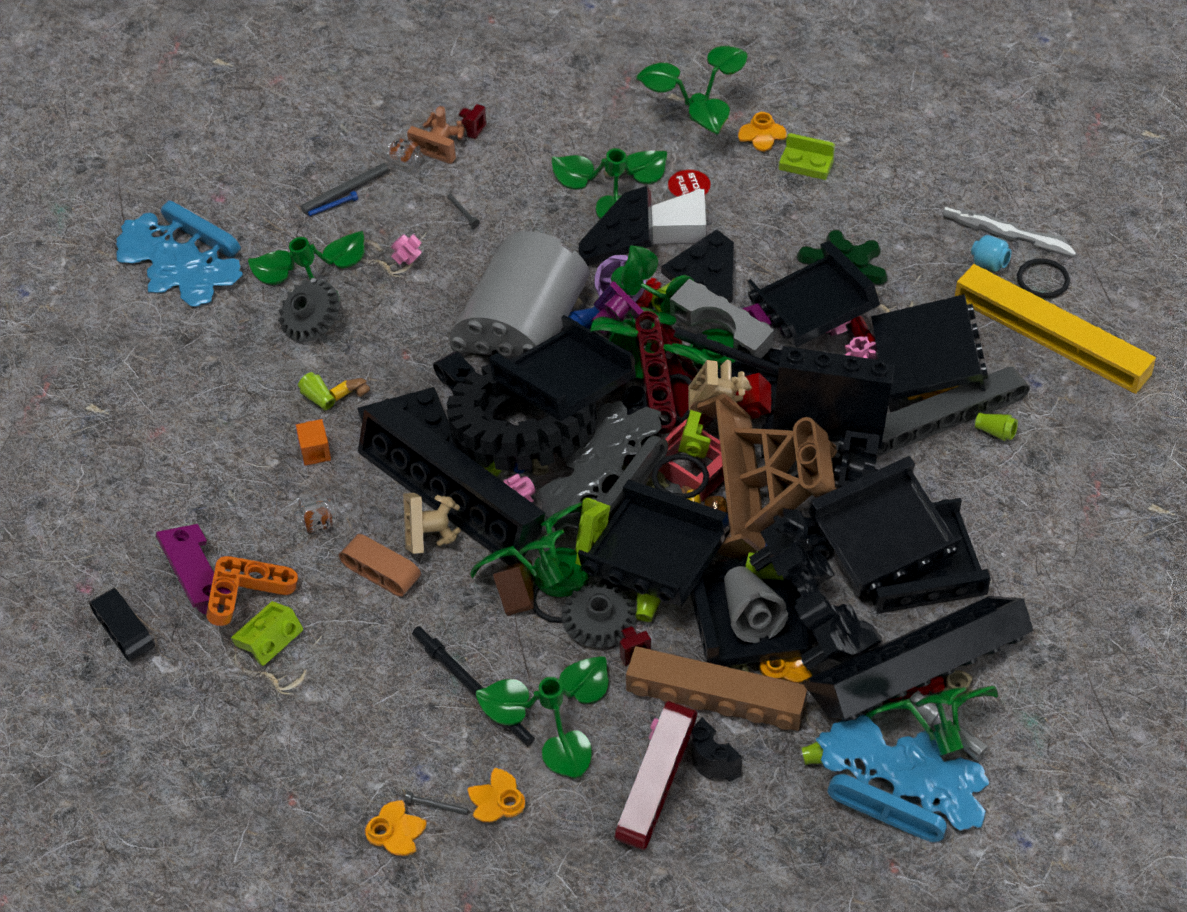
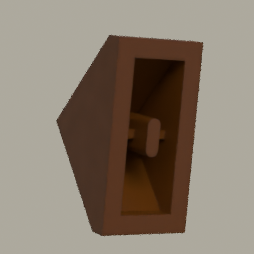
M530 559L527 560L531 565H533ZM522 562L505 566L493 574L507 616L534 609L533 575Z

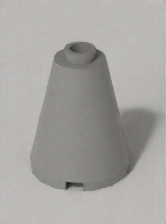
M738 566L727 572L724 578L731 627L736 636L744 642L751 643L760 642L759 638L768 636L769 639L774 637L784 627L788 619L784 600L746 567Z

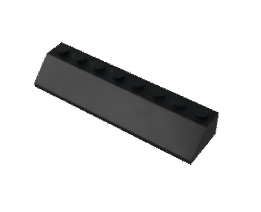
M387 398L364 409L358 453L411 493L421 496L422 501L434 510H438L441 502L434 499L437 495L451 497L460 506L459 511L454 508L450 509L447 515L449 521L493 553L514 546L519 552L520 549L537 540L541 535L542 527L540 524L544 522L546 514L543 510ZM477 527H485V531L482 534H478ZM526 551L525 553H523V554H521V555L524 557V556L527 554L528 551ZM514 555L499 557L508 565L521 562Z
M988 596L803 680L804 686L829 717L840 718L842 721L854 720L859 717V712L877 709L883 706V701L889 698L903 697L908 694L907 690L913 687L919 688L929 685L931 679L936 676L950 675L955 672L954 668L960 665L966 666L976 663L978 661L977 657L981 655L997 653L1001 650L1000 647L1005 644H1015L1022 641L1024 635L1034 631L1024 598Z

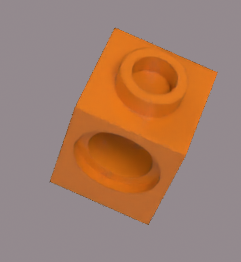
M319 419L296 424L304 466L330 461V450L323 420Z

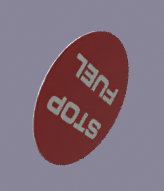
M697 170L676 172L668 181L669 191L676 197L699 189H704V195H706L711 187L710 179L704 173Z

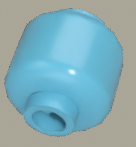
M985 235L979 241L976 240L971 249V255H974V263L981 268L993 272L1005 268L1010 261L1012 253L1007 241L991 235Z

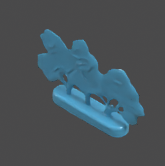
M168 200L161 208V214L171 225H158V219L155 214L144 213L136 220H125L121 226L123 232L116 238L118 262L137 263L148 259L152 261V265L147 269V277L151 279L148 283V292H166L171 287L178 285L181 293L180 298L193 307L212 301L211 298L214 294L213 286L233 285L243 275L239 271V260L234 258L223 260L217 257V251L225 256L234 257L241 250L238 241L226 231L171 200ZM151 226H156V227H157L156 229H153V230H150V229H149ZM179 228L191 235L192 238L186 243H178L173 239V231ZM161 230V232L167 230V232L164 235L159 237H152L151 235L152 233ZM170 235V239L166 241L165 237ZM198 239L212 247V249L201 253L194 242ZM210 257H212V258H213L212 262H211V263H207L206 261H207Z
M863 714L851 721L841 720L833 723L830 732H822L816 738L818 744L823 748L821 761L825 768L831 771L849 769L856 777L838 774L831 779L827 792L837 802L929 842L941 841L947 828L945 820L933 813L936 811L944 813L951 824L958 830L969 829L972 826L977 828L982 826L986 811L973 797L972 793L979 792L989 785V780L985 776L983 766L961 757L955 760L943 761L940 757L936 741H931L926 731L918 733L915 738L910 736L899 738L897 745L894 747L887 746L880 728ZM855 758H860L865 764V775L861 774V769L856 768ZM845 759L850 760V767L844 763ZM871 769L877 771L874 775L869 774ZM878 777L889 780L894 786V791L890 794L868 784L869 780ZM900 796H917L921 798L922 807L903 800ZM935 798L940 800V804L937 806L932 805Z

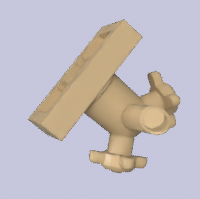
M727 359L720 366L721 378H718L717 362L707 360L688 386L689 410L699 412L697 408L699 402L723 393L728 395L734 402L743 401L745 390L749 391L752 387L749 385V381L743 371L738 373V377H732L731 360Z
M416 493L403 494L405 548L413 554L424 553L423 533L439 531L442 537L436 542L438 546L450 544L457 538V534L461 530L457 527L451 531L448 526L449 519L447 515L451 508L459 511L460 506L451 497L437 495L434 499L441 502L438 510L422 511L421 496Z

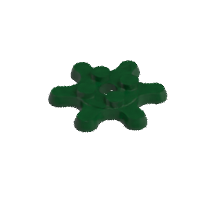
M830 231L826 241L830 240L874 285H883L887 282L888 275L885 269L870 263L871 259L878 257L881 253L878 242L869 240L861 245H852L849 240H845L841 231ZM809 246L802 247L797 253V260L807 265L824 258L821 249Z

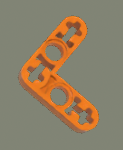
M231 556L221 557L217 560L206 618L214 625H227L233 617L238 587L288 595L296 589L298 574L292 568ZM252 572L260 573L263 576V578L255 579L252 578L249 574ZM220 587L228 588L231 591V593L222 594L219 591H217V589ZM219 604L224 605L223 613L217 612Z

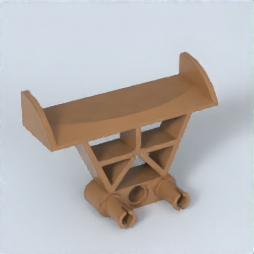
M725 393L697 404L700 412L718 420L731 537L725 539L717 553L730 558H738V560H742L741 557L748 556L749 552L756 553V551L764 548L766 544L760 532L775 523L773 518L776 515L781 516L783 508L795 510L811 495L818 498L836 489L831 459L837 454V449H835L837 446L828 440L827 432L811 418L805 417L798 420L793 427V431L753 429L751 415ZM754 444H762L765 466L758 469ZM795 461H797L799 478L787 474ZM768 486L770 503L762 509L760 488Z

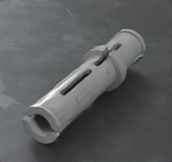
M916 691L910 697L911 703L926 720L930 728L941 723L937 707L934 703L916 707L915 703L925 698L920 691ZM943 707L946 720H951L953 724V718L946 713V709ZM959 724L961 729L959 735L964 746L962 749L973 757L975 761H979L986 754L985 751H988L989 746Z

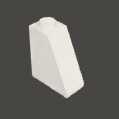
M699 189L652 206L653 244L697 243L706 237L704 189Z

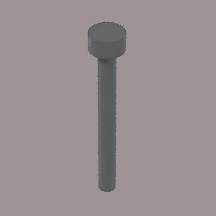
M451 193L448 194L447 197L469 220V225L472 228H477L480 221L476 217H472Z
M410 791L406 792L404 803L407 804L416 802L466 815L469 810L468 808L414 796V792Z

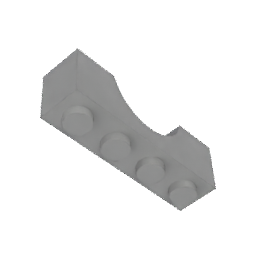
M688 279L670 298V314L688 326L692 327L704 322H714L728 328L734 336V349L762 358L773 346L774 329L767 323L760 322L750 316L746 310L732 305L726 298L712 293L703 284Z

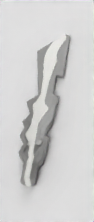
M949 207L944 209L943 217L954 219L960 224L977 230L978 228L1010 240L1019 238L1034 243V247L1065 256H1076L1075 251L1063 236L1022 230L1014 222H1002L999 218L990 217L985 213L956 210Z

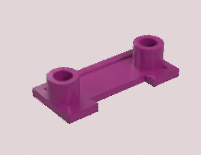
M613 281L593 304L600 312L591 322L598 317H610L617 321H623L629 312L636 319L643 310ZM598 330V331H600V332H601L602 334H604V335H607V334L610 332V331Z
M193 524L156 532V538L192 607H196L199 612L206 614L214 572L200 547L206 545L207 540L199 525ZM220 587L217 589V591H219L222 594L231 593V591L225 587Z

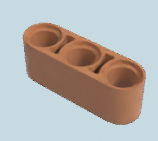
M357 534L339 553L341 562L347 568L396 596H404L421 577L419 568L413 562L363 534Z

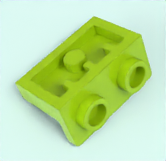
M788 133L786 147L779 161V170L826 180L834 161L835 143Z
M588 497L582 503L575 548L577 552L576 564L580 566L579 550L587 553L590 551L606 528L610 512L609 505Z
M271 601L236 632L231 639L236 647L252 652L258 664L264 666L303 631V627L292 608Z

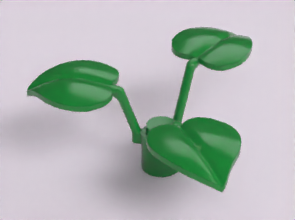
M718 46L708 53L707 62L714 68L705 95L695 93L689 98L682 81L677 79L680 76L679 68L669 63H655L647 66L639 72L636 80L640 81L646 88L659 93L669 92L677 84L685 99V105L689 106V118L708 131L718 135L730 115V108L726 102L720 99H709L715 75L718 70L726 75L739 72L745 66L748 55L746 51L732 46Z
M613 148L607 152L606 159L603 158L601 160V164L595 171L591 160L578 155L552 156L551 164L553 173L560 184L575 190L585 188L587 181L594 180L605 167L606 173L610 177H614L613 196H603L596 203V214L601 219L621 197L618 196L619 176L624 173V170L627 175H633L634 179L639 183H655L664 174L667 151H641L632 153L626 158V153L623 150Z
M363 231L355 232L333 241L326 246L323 254L315 248L314 244L310 245L307 238L297 237L289 244L291 252L285 250L272 251L257 258H250L248 263L254 276L264 284L275 285L284 282L289 276V271L294 269L295 263L305 267L309 280H311V278H314L310 269V265L314 260V254L328 265L334 263L338 268H348L356 265L364 255Z
M630 246L625 266H621L613 272L611 282L614 281L627 295H636L643 288L655 296L664 299L660 309L670 314V298L688 279H693L687 275L678 276L668 285L666 294L658 292L643 283L644 280L649 279L655 273L658 267L657 256L646 248ZM631 316V320H623V322L628 323L630 327L635 329L636 319ZM612 333L609 341H612L624 350H632V336Z
M640 307L643 311L655 313L661 323L668 325L676 323V317L671 314ZM596 318L592 322L591 332L604 330L632 336V354L635 358L636 377L643 379L639 352H637L638 330L630 327L628 323L617 321L614 318ZM647 343L644 350L648 353H655L650 350L652 343ZM673 343V345L664 344L663 347L665 353L669 351L679 354L702 365L708 360L707 355L703 351L691 346ZM651 367V368L648 369V373H649L651 376H652L654 367Z
M582 503L573 504L558 511L542 522L540 525L541 527L546 526L547 534L541 537L540 540L527 544L519 552L514 546L493 552L481 559L470 572L471 578L474 577L484 564L494 561L499 557L514 555L531 571L533 577L538 575L544 589L564 580L565 577L558 565L560 562L557 558L554 544L556 539L564 533V530L552 532V527L563 516L581 512ZM543 548H550L551 556L550 554L546 556ZM538 549L541 559L534 562L535 568L521 554L528 550Z
M605 656L583 659L565 668L560 674L559 679L555 677L544 678L539 684V691L533 692V697L530 701H528V688L521 681L515 679L500 680L486 688L477 690L476 698L482 711L491 720L501 725L521 723L526 716L525 708H531L537 700H539L544 708L553 710L559 737L549 738L545 742L542 749L543 762L549 770L556 774L574 779L580 778L587 771L591 762V744L586 735L581 731L573 730L564 735L559 707L563 702V695L568 699L574 696L578 702L583 704L595 703L601 700L608 689L607 660Z
M986 686L964 693L966 688L960 687L941 692L939 695H931L915 703L916 707L936 703L941 723L933 725L935 732H933L913 706L910 699L884 704L877 709L870 710L865 715L871 719L876 714L890 709H909L928 733L930 740L936 741L940 755H944L964 748L959 735V731H961L958 722L959 706L968 699L990 696L998 698V691L995 686ZM942 703L948 704V706L952 705L953 724L951 720H946Z

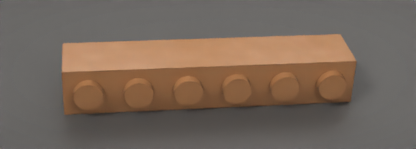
M635 646L626 673V691L632 692L637 696L654 697L664 702L671 701L688 705L697 710H710L718 712L723 716L744 718L753 723H766L783 730L792 729L799 731L807 703L808 690L803 684Z

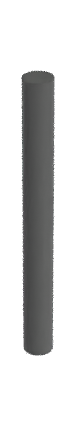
M382 163L302 204L301 210L306 214L388 172L387 165Z

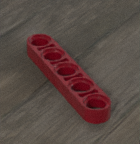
M643 311L635 320V329L638 330L637 345L649 408L660 411L661 415H667L671 418V423L661 425L662 428L658 431L660 434L670 433L675 427L676 411L665 349H663L664 344L660 321L655 313ZM645 319L651 320L655 326L652 329L646 330L640 326V322ZM654 343L659 349L655 353H648L644 350V345ZM659 367L663 374L659 377H653L648 373V369ZM661 390L666 393L667 398L663 401H657L652 397V393Z

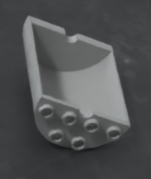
M522 231L507 236L496 250L450 333L451 350L491 355L493 350H497L505 357H518L560 333L563 327L561 317L563 315L569 316L590 275L587 264L575 250L571 253L560 245L561 240L550 235L533 231Z

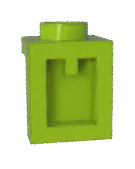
M690 410L678 451L694 457L705 458L711 439L701 436L703 425L698 424L701 413Z

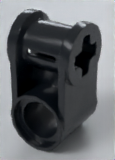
M454 351L433 363L438 379L446 384L451 391L458 383L465 384L464 377L473 371L475 372L474 367L458 351Z

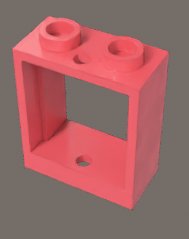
M687 419L679 426H675L665 438L668 443V451L665 457L679 452L678 449ZM702 429L701 436L711 439L706 456L713 460V462L707 466L709 480L706 488L699 494L701 502L724 482L720 440ZM673 461L667 462L659 469L666 479L680 485V488L684 485L695 490L703 482L702 472L696 477Z

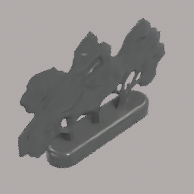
M622 401L603 404L597 412L594 434L588 435V441L582 447L573 445L574 453L565 457L566 465L574 468L572 476L554 479L539 489V498L543 503L541 509L546 513L545 517L549 518L556 512L573 504L583 503L580 502V499L583 496L592 494L597 496V498L592 497L593 500L610 506L609 523L625 500L623 486L627 480L646 485L652 476L655 465L665 458L667 454L668 443L665 439L658 436L649 437L641 447V441L645 437L657 433L662 428L659 419L661 412L644 407L631 415H627V408L623 405ZM630 440L635 441L634 447L628 444ZM636 454L632 461L629 463V465L626 467V469L623 471L622 465L624 462V457L626 455ZM612 474L620 476L607 494L603 493L602 482L604 479ZM594 486L598 487V492L593 491ZM581 512L563 516L554 524L553 528H555V531L561 530L566 526L578 529Z

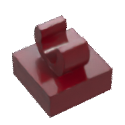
M476 104L472 110L463 108L458 114L459 117H463L461 122L464 128H466L467 137L476 139L486 126L485 106Z
M632 626L621 630L624 638L620 641V659L627 666L630 664L635 646L651 650V638L646 630L636 634Z

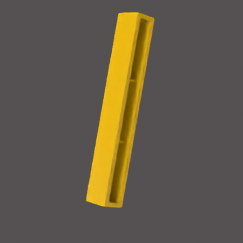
M973 264L957 281L955 296L965 294L967 305L973 304V308L977 312L1134 394L1140 390L1152 375L1156 360L1155 356L986 269Z

